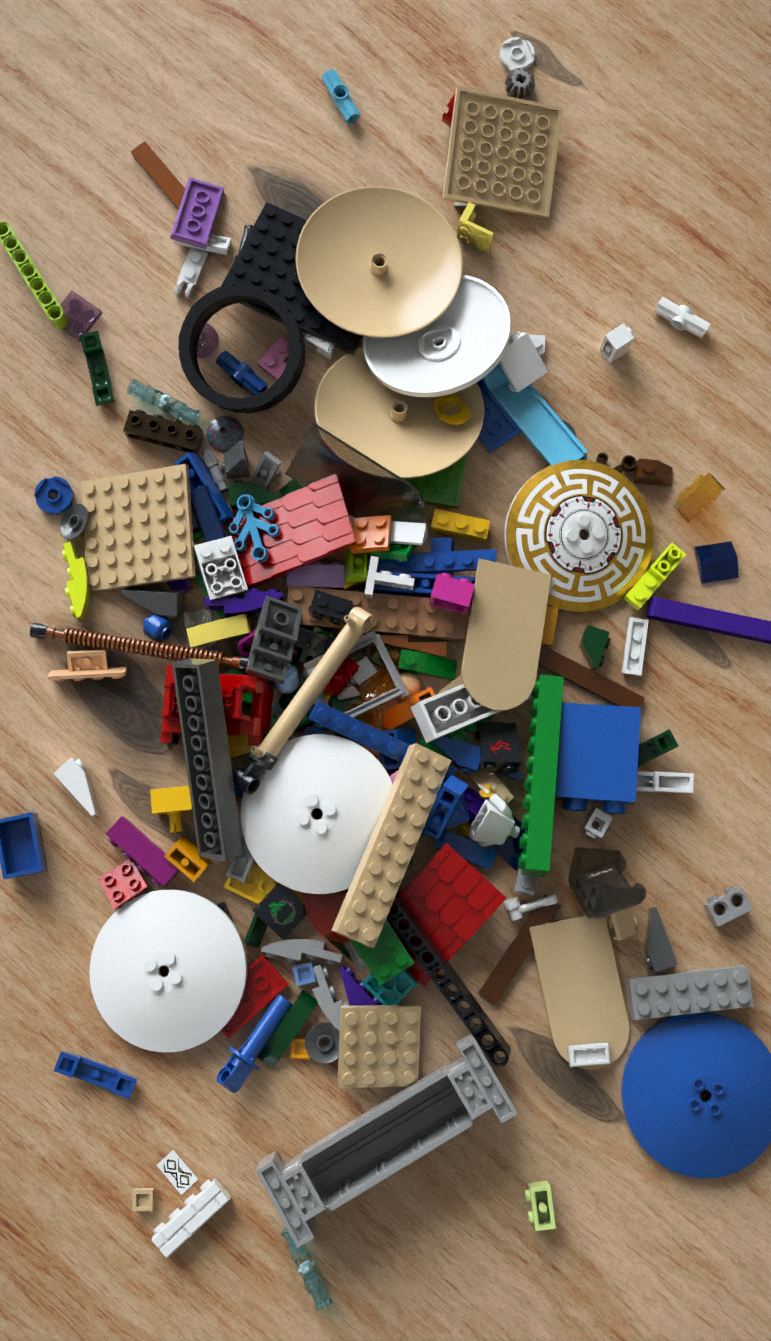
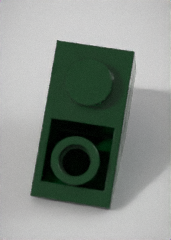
M587 625L579 647L591 670L595 671L599 666L602 667L605 656L602 654L604 648L608 649L611 638H608L610 632Z

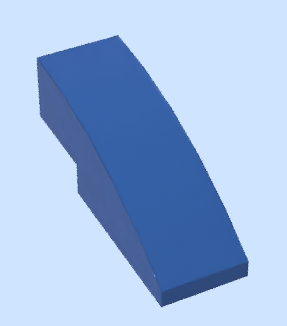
M446 830L443 831L439 840H435L433 846L440 850L447 843L466 861L491 870L498 853L495 850L482 847L474 841Z

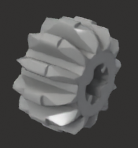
M515 67L513 72L509 71L505 79V90L507 93H510V97L516 96L518 99L522 97L525 100L527 96H531L535 88L534 75H530V70L525 72L523 67L521 70Z

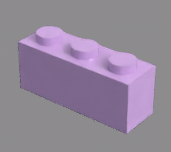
M312 562L287 573V590L288 586L344 590L345 565H341L338 562H332L330 565Z

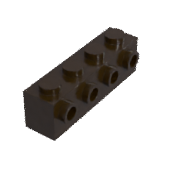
M129 410L123 429L126 437L196 454L199 453L204 437L202 428L196 424H182L180 420H167L158 414L153 416L147 415L142 410Z

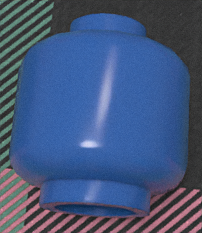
M151 615L143 622L144 634L156 642L166 641L172 633L170 621L161 615Z

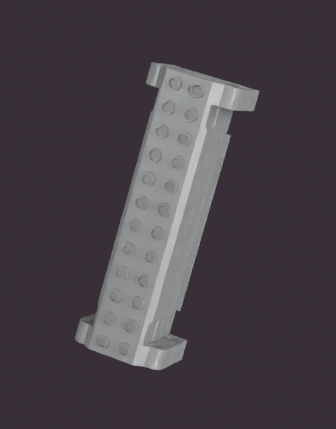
M471 1033L455 1042L463 1056L452 1063L441 1066L302 1150L301 1154L285 1163L277 1150L259 1161L256 1173L297 1248L314 1239L317 1225L314 1218L315 1215L328 1208L332 1212L473 1126L471 1121L484 1112L493 1108L501 1124L518 1114Z

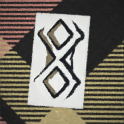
M174 1150L157 1164V1167L181 1195L198 1180Z

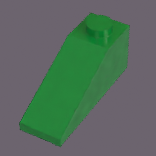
M401 649L398 672H410L417 675L455 680L457 661Z

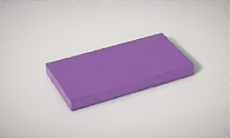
M189 177L170 239L207 249L224 193V187Z

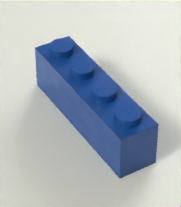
M188 452L174 462L175 465L186 464L189 466L190 491L207 485L222 526L235 517L199 454Z

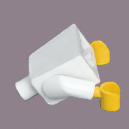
M485 784L484 787L488 789L489 793H485L481 789L480 795L484 798L488 797L489 800H485L471 826L466 822L460 825L466 831L459 829L458 834L461 837L468 836V839L482 847L495 844L502 845L508 836L517 838L520 828L514 825L515 821L512 817V811L497 794L492 793L493 788L491 785Z

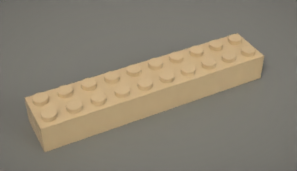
M417 743L409 745L331 931L366 947H375L450 765V759Z

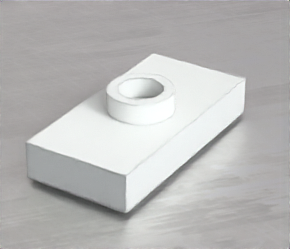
M607 1042L568 1046L570 1067L610 1064L609 1043Z

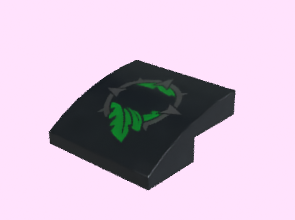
M278 883L255 907L253 912L284 940L310 910L284 885Z

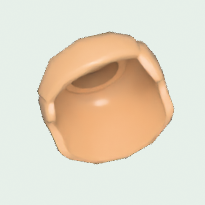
M410 672L398 673L409 696L401 698L400 695L397 697L398 699L405 701L421 691V683L416 675ZM393 680L391 681V690L396 688Z

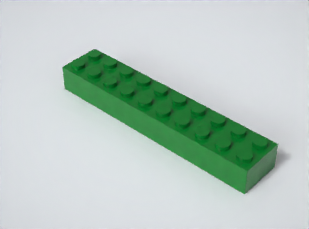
M540 674L539 679L535 681L531 694L535 699H533V704H531L530 716H533L529 724L528 734H531L532 737H530L527 745V753H530V756L526 761L525 769L526 772H529V775H527L524 783V791H527V794L523 799L522 810H526V813L521 821V829L524 830V834L520 837L519 849H523L521 857L518 859V869H521V875L545 877L550 871L564 677Z

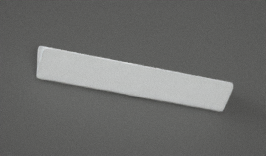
M392 521L390 543L423 545L428 536L426 523Z

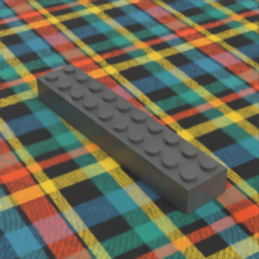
M189 658L172 663L198 855L199 857L226 862L242 855L243 850L217 660Z

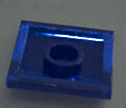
M731 541L694 547L701 584L739 577L738 559Z

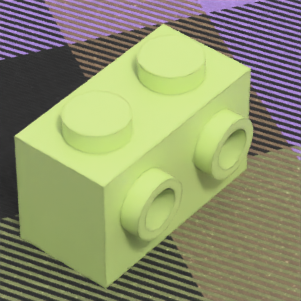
M548 1181L527 1183L528 1190H525L526 1203H530L531 1211H527L529 1224H533L535 1231L556 1229L550 1184Z

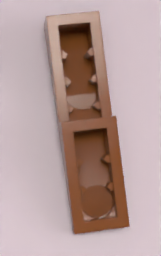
M380 635L385 647L417 651L447 659V642H408V635Z

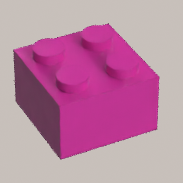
M437 574L429 604L466 615L475 584H471L472 581L468 579H453V576L450 574Z

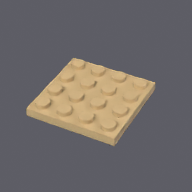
M340 1006L338 1088L408 1087L417 1082L419 1073L421 1006Z

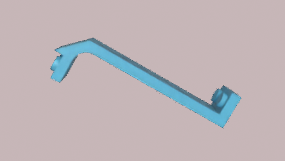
M500 363L482 378L521 433L549 466L570 460H587L588 451L531 384L519 392H511L508 386L510 381Z

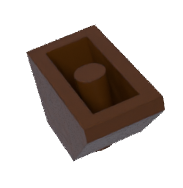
M639 458L634 470V483L671 487L673 468L659 460Z

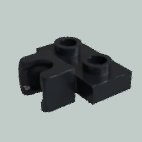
M299 627L298 638L294 646L299 647L295 661L303 663L307 656L309 661L325 654L333 643L334 638Z

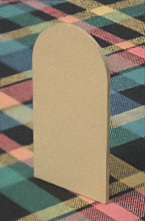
M484 559L478 560L462 661V680L469 695L481 706L492 711L509 710L522 704L531 694L537 676L551 581L550 574Z
M605 911L529 927L551 1035L557 1051L569 1062V1045L607 1042L609 1043L610 1064H612L621 1056L628 1043L629 1021ZM610 1064L579 1066L578 1068L599 1070Z

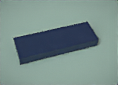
M207 485L190 491L191 502L206 541L210 542L225 538V531Z

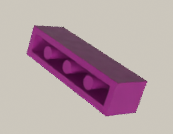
M121 816L106 833L109 836L108 841L115 847L120 846L124 850L122 854L129 860L133 858L138 863L137 867L143 873H150L153 876L151 880L159 887L161 885L167 886L180 872L177 867L164 857L166 853L126 817Z

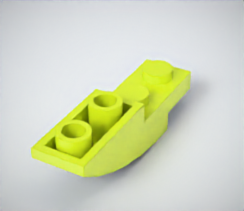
M68 542L63 544L65 550L62 551L64 560L69 563L70 568H67L70 579L73 580L66 582L68 588H65V592L73 606H70L73 617L83 621L90 601L86 561L83 557L78 559L74 545Z
M671 543L623 599L638 611L686 554Z

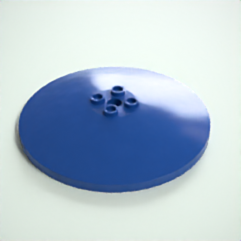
M702 1012L676 1015L656 1023L634 1045L622 1075V1107L632 1134L640 1146L658 1163L685 1176L717 1178L733 1174L749 1166L758 1159L771 1143V1054L769 1050L747 1027L731 1018L716 1013ZM704 1090L710 1092V1099L706 1102L700 1098V1094Z

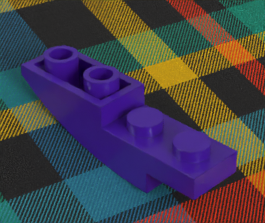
M249 589V591H244V599H241L240 596H229V598L214 600L205 597V609L224 610L225 618L247 614V616L261 612L266 596L283 601V592H279L276 589H270L268 592H260L259 589Z

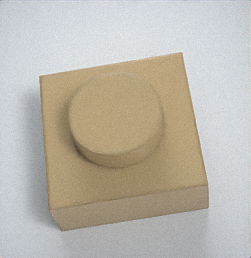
M134 1188L132 1190V1211H153L154 1188Z

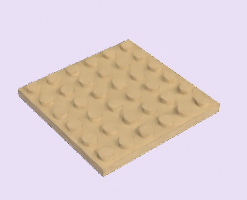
M457 86L442 199L465 204L471 202L476 206L547 219L550 212L563 108Z
M181 464L81 482L82 504L89 513L88 523L84 530V543L90 593L196 577L188 465Z

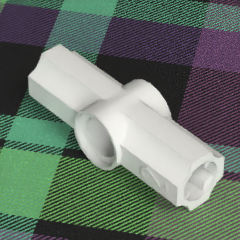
M664 297L661 298L654 310L655 313L669 320L674 328L678 330L685 329L701 339L710 326L709 322L694 315L691 308L685 305L678 306Z

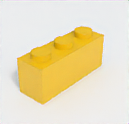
M435 509L430 532L485 544L490 521Z

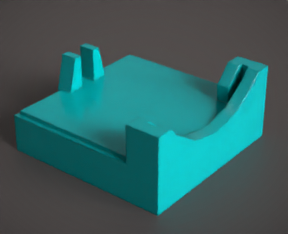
M407 968L380 987L377 986L370 974L363 980L362 984L383 1005H397L418 984V981L409 973V968Z

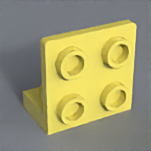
M469 202L459 220L457 238L463 243L474 245L480 251L490 252L494 233L475 224L474 219L477 214L474 212L475 204Z

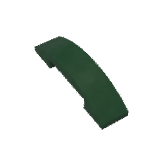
M94 331L81 334L80 339L86 356L96 406L115 402L99 332Z
M670 729L639 744L638 767L679 747Z
M302 990L257 1056L258 1059L274 1069L318 1002L314 997Z

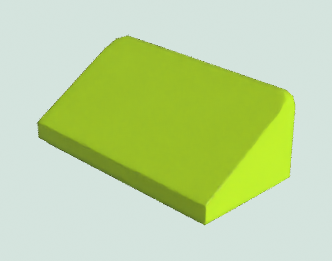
M351 546L348 547L345 552V583L367 581V553L352 554Z

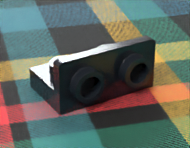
M316 590L308 611L314 618L322 620L324 617L330 619V622L335 625L346 624L344 617L349 615L353 601Z

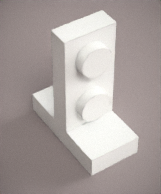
M371 556L365 598L372 599L375 584L413 590L414 578L407 574L395 576L389 571L377 573L379 557Z

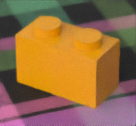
M184 836L164 856L193 882L212 863V860L209 858L199 857L198 848Z

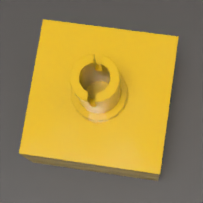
M189 786L151 789L152 814L169 815L170 833L183 832L181 814L192 812Z

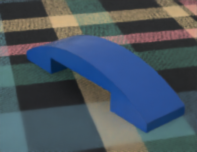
M61 1051L54 1068V1072L71 1078L76 1077L111 1090L112 1093L130 1099L137 1078L113 1067Z

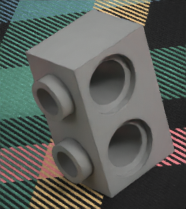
M732 886L724 890L725 894L719 897L716 894L706 899L707 903L703 904V907L713 926L719 927L753 910L743 888ZM735 895L739 898L737 906L732 904V898ZM717 904L722 907V912L719 915L714 911Z

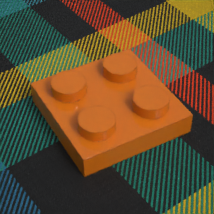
M391 515L354 518L353 534L356 544L351 546L352 554L389 551L393 521Z

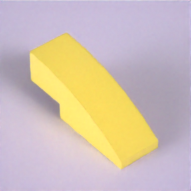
M247 614L224 618L186 629L190 647H200L251 633Z

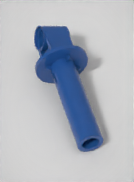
M278 994L241 1049L238 1048L236 1051L231 1046L228 1048L232 1055L225 1066L219 1071L217 1083L230 1092L236 1093L241 1089L253 1069L261 1070L259 1066L254 1064L256 1062L255 1059L293 1005L291 1002Z

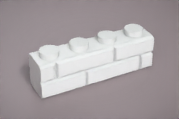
M216 1178L213 1181L208 1179L200 1187V1193L196 1196L194 1194L189 1196L184 1201L186 1206L181 1210L179 1208L175 1209L169 1215L170 1220L166 1224L162 1222L153 1230L155 1234L152 1237V1241L166 1258L174 1253L230 1200L231 1195Z

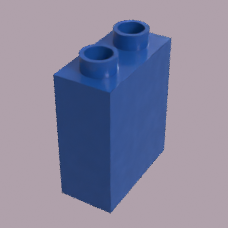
M562 702L555 797L558 800H564L563 810L587 811V802L603 803V813L627 814V805H635L641 707Z

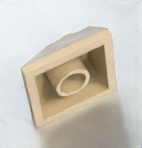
M611 900L601 901L612 940L619 941L637 934L638 922L635 917H632V914Z

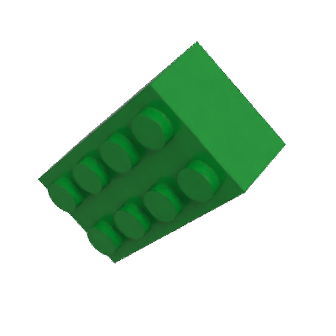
M387 919L374 948L366 947L348 939L378 987L414 964V961Z

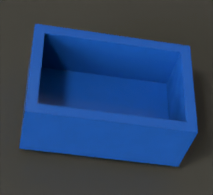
M30 812L0 819V864L3 879H14L48 871L38 813Z

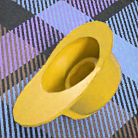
M455 394L438 396L434 400L433 407L442 421L448 424H463L471 417L470 409ZM447 403H456L461 407V411L458 414L456 407L452 405L445 406L442 414L440 413L441 407ZM452 407L455 409V414L451 416L446 415L444 410Z

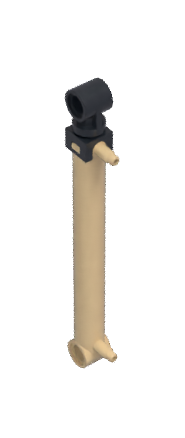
M357 606L350 611L349 615L344 617L346 623L344 628L260 746L256 744L251 748L248 756L256 761L254 762L250 759L247 762L249 764L247 769L243 767L233 776L235 786L248 795L253 794L260 785L258 775L260 773L264 774L266 771L262 768V765L271 771L278 761L276 758L277 754L363 633L368 632L374 625L375 617Z

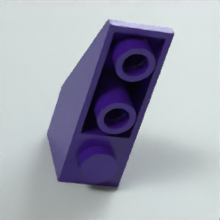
M343 965L340 966L350 1006L382 1005L375 996L371 997L367 993L368 989L362 984V981L358 983L353 976L356 974L350 967L344 968Z

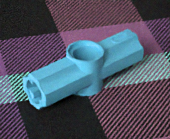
M330 69L325 71L321 79L333 99L334 106L339 109L346 123L352 124L360 118V113L349 95L348 88L343 85L336 70Z

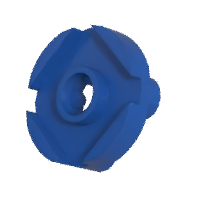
M61 477L45 478L36 486V503L45 513L61 515L71 506L74 492L69 483ZM57 491L58 498L51 500L50 493Z

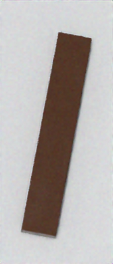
M544 645L541 646L539 666L560 677H564V679L617 706L641 707L645 697Z
M556 903L533 910L478 993L496 1004L533 949L529 927L546 924L547 922L550 923L560 909V904Z

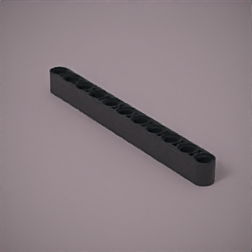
M397 892L393 903L397 905L398 910L390 908L387 918L492 1063L496 1066L506 1065L511 1054L510 1046ZM401 919L408 920L410 926H404ZM413 936H419L422 942H416ZM425 952L432 953L434 958H427ZM437 969H443L446 974L440 975L437 972ZM448 985L456 986L458 991H451ZM465 1001L470 1007L465 1008L460 1002ZM478 1018L482 1023L476 1024L472 1019ZM484 1035H491L494 1040L489 1041ZM502 1051L506 1056L500 1057L496 1052Z

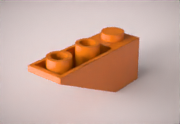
M429 687L380 714L379 717L385 729L393 730L415 719L411 707L420 701L435 696L432 688Z

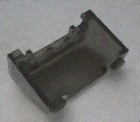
M575 847L568 882L588 918L598 919L641 904L646 898V889L641 883H635L633 887H630L622 875L623 870L626 868V860L620 851Z

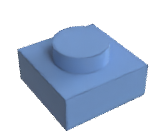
M312 962L292 966L297 986L316 982Z

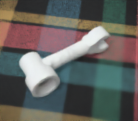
M552 894L523 905L520 904L518 897L506 900L503 903L505 909L509 911L511 920L514 921L522 918V913L556 904L558 900L556 894Z

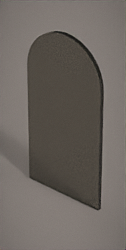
M315 423L305 436L303 443L294 459L291 460V464L285 473L305 487L309 486L308 484L336 474L347 513L354 518L391 515L393 521L424 523L426 520V504L414 486Z

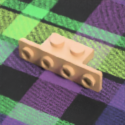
M106 649L68 651L67 661L69 670H52L48 675V680H54V682H62L66 679L82 681L85 678L101 680L104 677L120 679L126 676L128 668L108 667Z

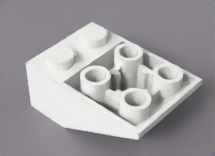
M232 536L194 546V553L210 600L248 590Z

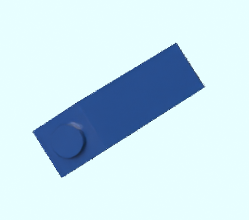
M445 736L431 741L457 767H460L462 772L468 774L477 772L481 760L479 746Z
M453 775L448 778L432 806L423 832L439 840L469 786L468 784Z

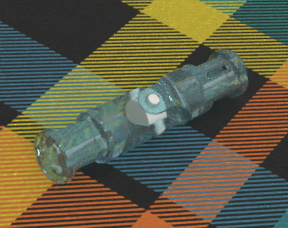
M136 379L130 382L127 390L128 394H133L141 398L143 402L157 407L178 419L183 418L191 422V424L198 423L201 416L200 410H194L188 407L186 403L164 394L151 386L140 384Z
M285 1228L280 1234L285 1237L291 1258L298 1272L303 1275L304 1286L315 1302V1310H322L332 1303V1299L328 1298L322 1277L313 1269V1267L315 1268V1263L306 1243L297 1248L290 1233ZM303 1254L308 1255L310 1260H304L298 1266V1258Z

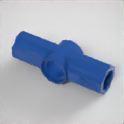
M228 351L221 352L215 361L219 367L230 375V378L237 385L244 386L253 395L260 394L268 388V384L254 374L249 365L245 362H240Z

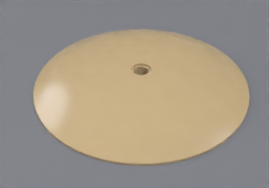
M359 187L330 198L320 205L309 217L301 231L296 248L298 279L311 304L321 315L336 326L367 337L391 338L403 336L431 324L445 312L453 301L462 277L463 261L460 244L446 218L421 197L392 187Z
M363 346L356 349L354 355L347 353L342 356L323 376L315 397V417L323 439L345 462L373 475L407 479L423 477L442 471L468 453L478 439L482 429L484 401L477 382L463 390L452 393L457 395L471 411V417L463 424H448L442 421L435 412L433 405L436 397L404 395L389 389L378 381L369 369L364 356ZM456 403L444 404L440 409L442 414L445 406L452 405L456 407L457 414L461 411V407ZM448 407L444 412L446 415L451 416L455 414V409Z

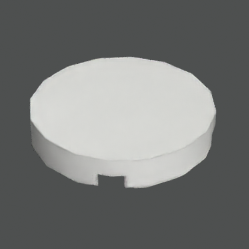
M520 37L506 40L502 44L499 53L500 63L506 70L513 72L515 67L518 70H521L522 67L524 71L528 70L533 64L535 57L532 44L528 40H522Z

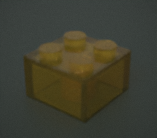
M710 472L705 476L701 474L693 481V484L687 486L676 497L677 502L673 507L688 523L710 505L725 489Z

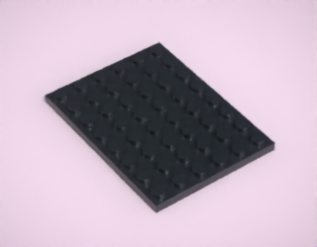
M266 202L221 287L230 284H251L269 291L288 307L303 333H309L334 344V347L354 355L363 336L346 331L321 315L308 300L299 282L296 270V248L299 236L307 220ZM240 303L284 324L279 315L269 308L259 304Z

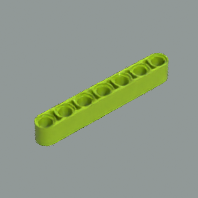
M0 222L1 244L52 325L57 329L65 328L69 321L67 315L7 222Z

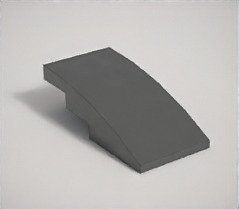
M269 596L265 597L254 634L246 673L280 684L285 682L288 664L292 659L293 647L298 638L303 608Z

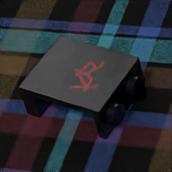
M478 721L475 730V739H479L481 753L478 771L486 773H517L521 759L516 723Z

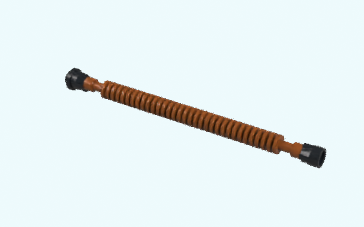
M32 623L30 628L31 638H61L64 643L143 656H155L162 659H174L175 661L189 658L217 660L219 668L224 664L245 672L249 657L235 656L229 658L224 657L222 652L214 653V651L209 652V650L185 648L184 646L161 644L159 642L118 637L84 630L66 628L65 631H59L56 628L40 623Z

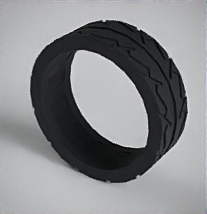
M230 284L210 291L191 307L180 330L179 358L187 380L201 396L222 409L234 413H255L267 410L284 400L293 391L301 377L305 364V343L302 330L288 307L277 296L263 288L251 284ZM238 303H253L269 308L283 320L290 341L287 365L281 377L264 392L252 397H228L214 391L205 381L200 371L197 360L199 337L205 324L221 309Z

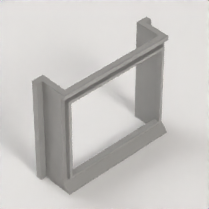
M374 630L361 636L349 654L375 643L396 688L345 712V714L353 718L400 695L401 698L409 696L380 635H376ZM324 654L303 664L305 669L302 671L306 680ZM321 692L316 701L318 700L328 705L323 693Z

